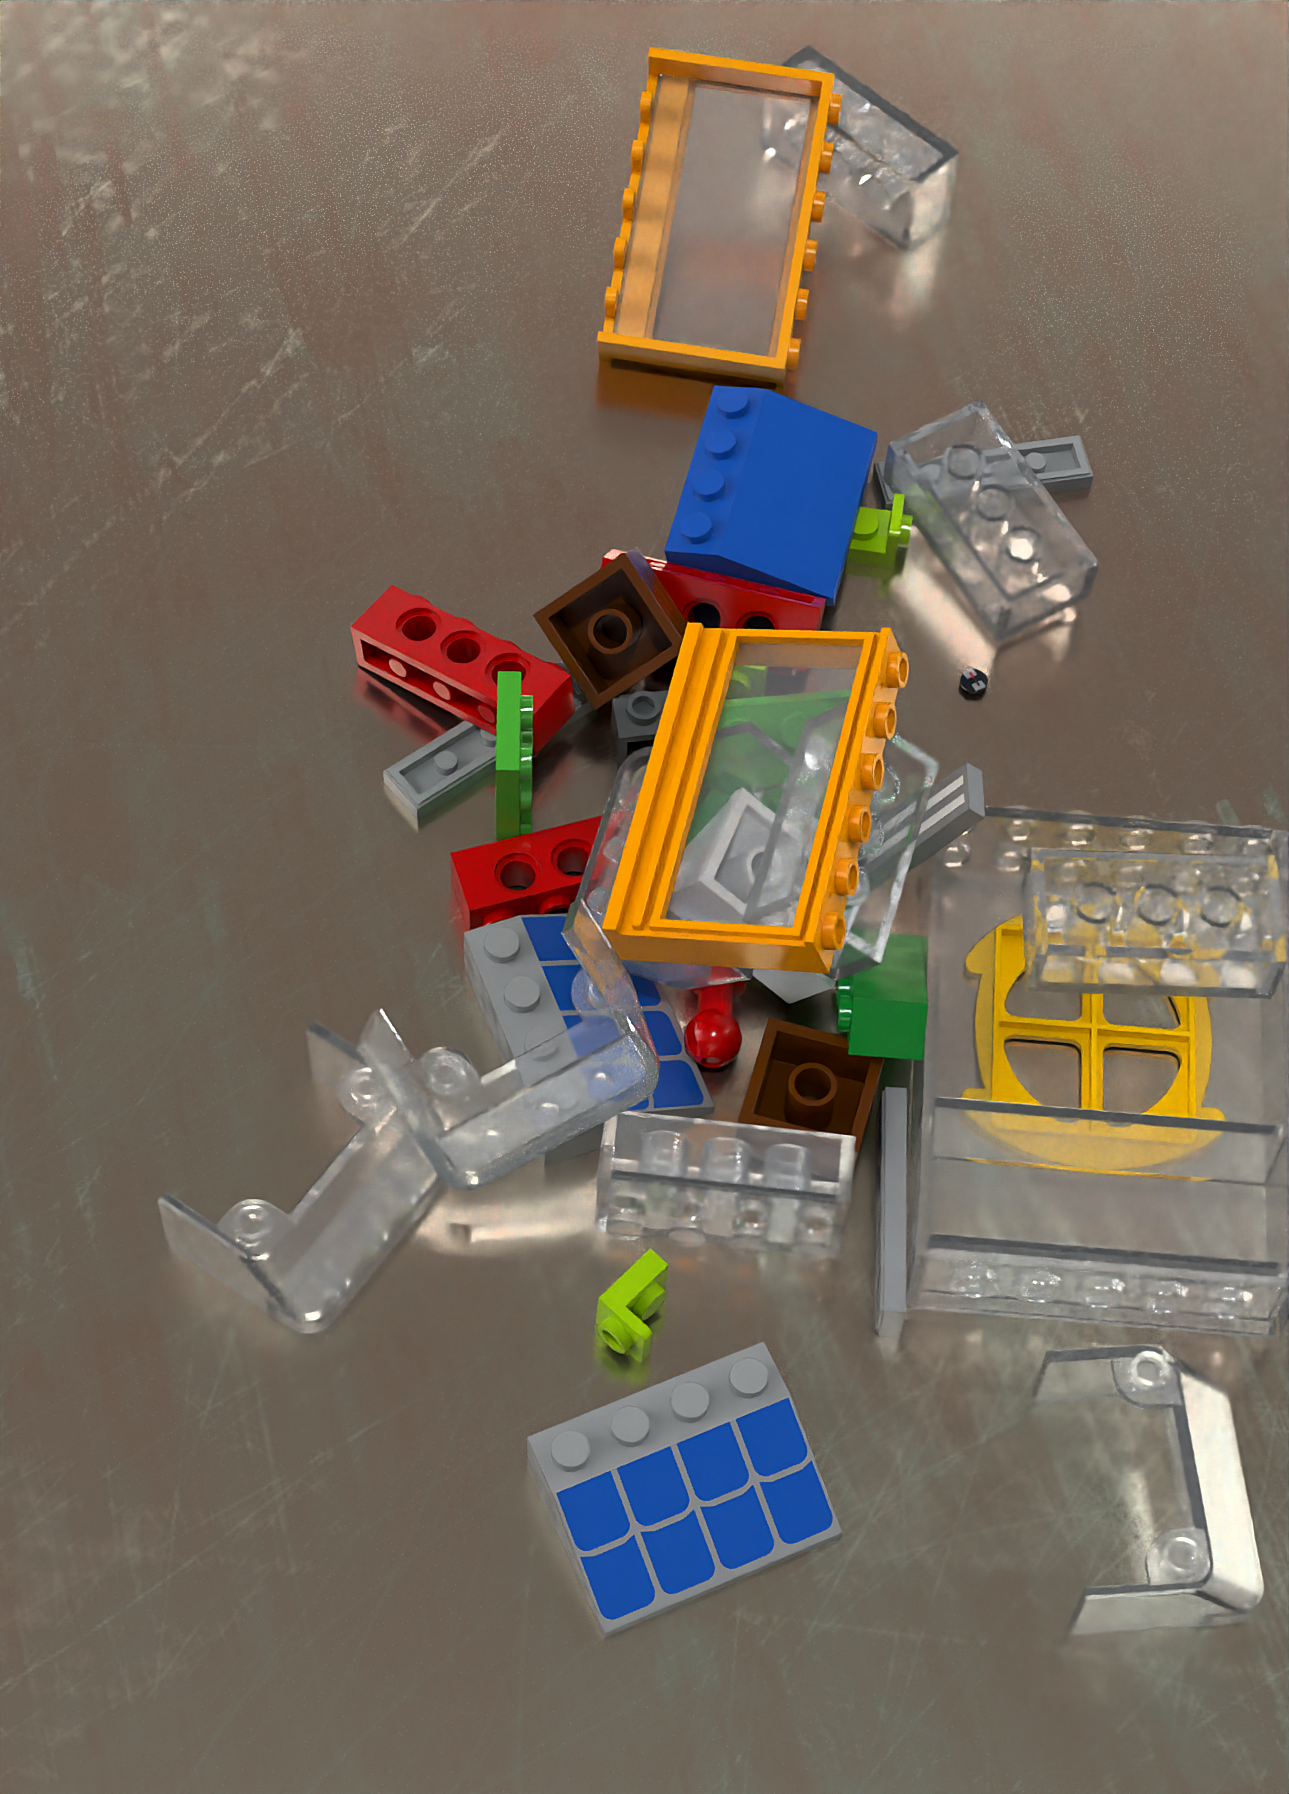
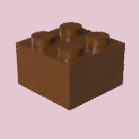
M638 546L623 553L533 614V617L595 710L677 657L688 623Z
M769 1017L738 1118L733 1155L852 1186L879 1088L885 1057L849 1055L847 1037Z

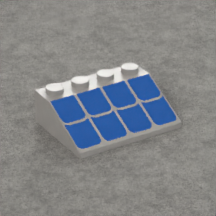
M606 912L519 915L464 932L466 973L544 1167L710 1114L715 1110V1105L695 1060L687 1053L684 1034L653 963L648 961L620 960L601 929Z
M764 1341L527 1437V1467L604 1638L842 1537V1530L793 1399Z

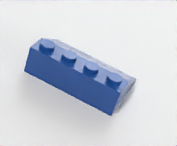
M714 385L664 550L666 560L680 565L826 598L825 605L834 606L878 442L877 432L768 389Z

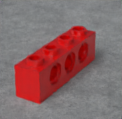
M611 549L603 556L601 568L625 553V551ZM644 556L688 623H698L694 615L695 605L708 603L718 610L721 617L720 626L716 628L748 629V619L750 617L764 616L772 622L775 630L820 631L826 598ZM769 668L770 673L786 677H795L797 671L805 673L808 671V669Z
M391 585L350 626L358 665L495 736L498 671L521 672V695H533L532 755L534 756L575 713L571 675L566 673L562 667L553 662H545L521 650L510 640L499 639L477 628L464 617H455L433 606L426 598L420 595H411Z
M636 807L451 852V885L466 930L470 931L519 915L583 913L595 909L607 910ZM576 871L583 873V875L569 876L564 873ZM514 885H522L528 887L524 890L509 889V887Z

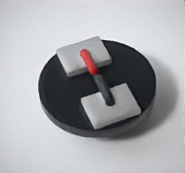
M972 668L962 673L960 684L964 690L970 693H980L986 689L988 678L984 672Z

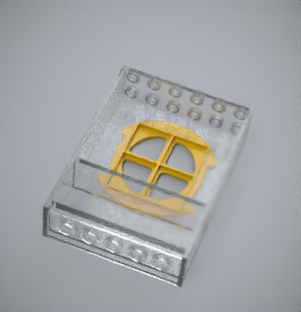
M1021 805L1008 808L984 806L985 818L921 863L918 936L922 938L929 1004L922 1061L914 1060L906 1247V1308L1279 1339L1289 1319V831L1271 830L1261 825H1248L1245 827L1210 825L1201 820L1186 822L1151 820L1141 815L1127 817L1092 815L1081 810L1066 813L1041 811ZM1071 950L1079 954L1082 961L1081 1017L1079 1019L1066 1021L1018 1017L1010 1015L1005 1010L1004 1003L1010 989L1018 977L1030 965L1056 951ZM1109 954L1126 956L1150 972L1171 998L1178 1014L1180 1025L1175 1029L1114 1025L1107 1022L1103 1015V958ZM1009 1039L1070 1043L1077 1046L1081 1053L1080 1108L1045 1106L1035 1100L1013 1073L1004 1051V1043ZM1120 1047L1172 1052L1179 1058L1180 1068L1167 1093L1149 1110L1142 1114L1103 1110V1051L1105 1049Z

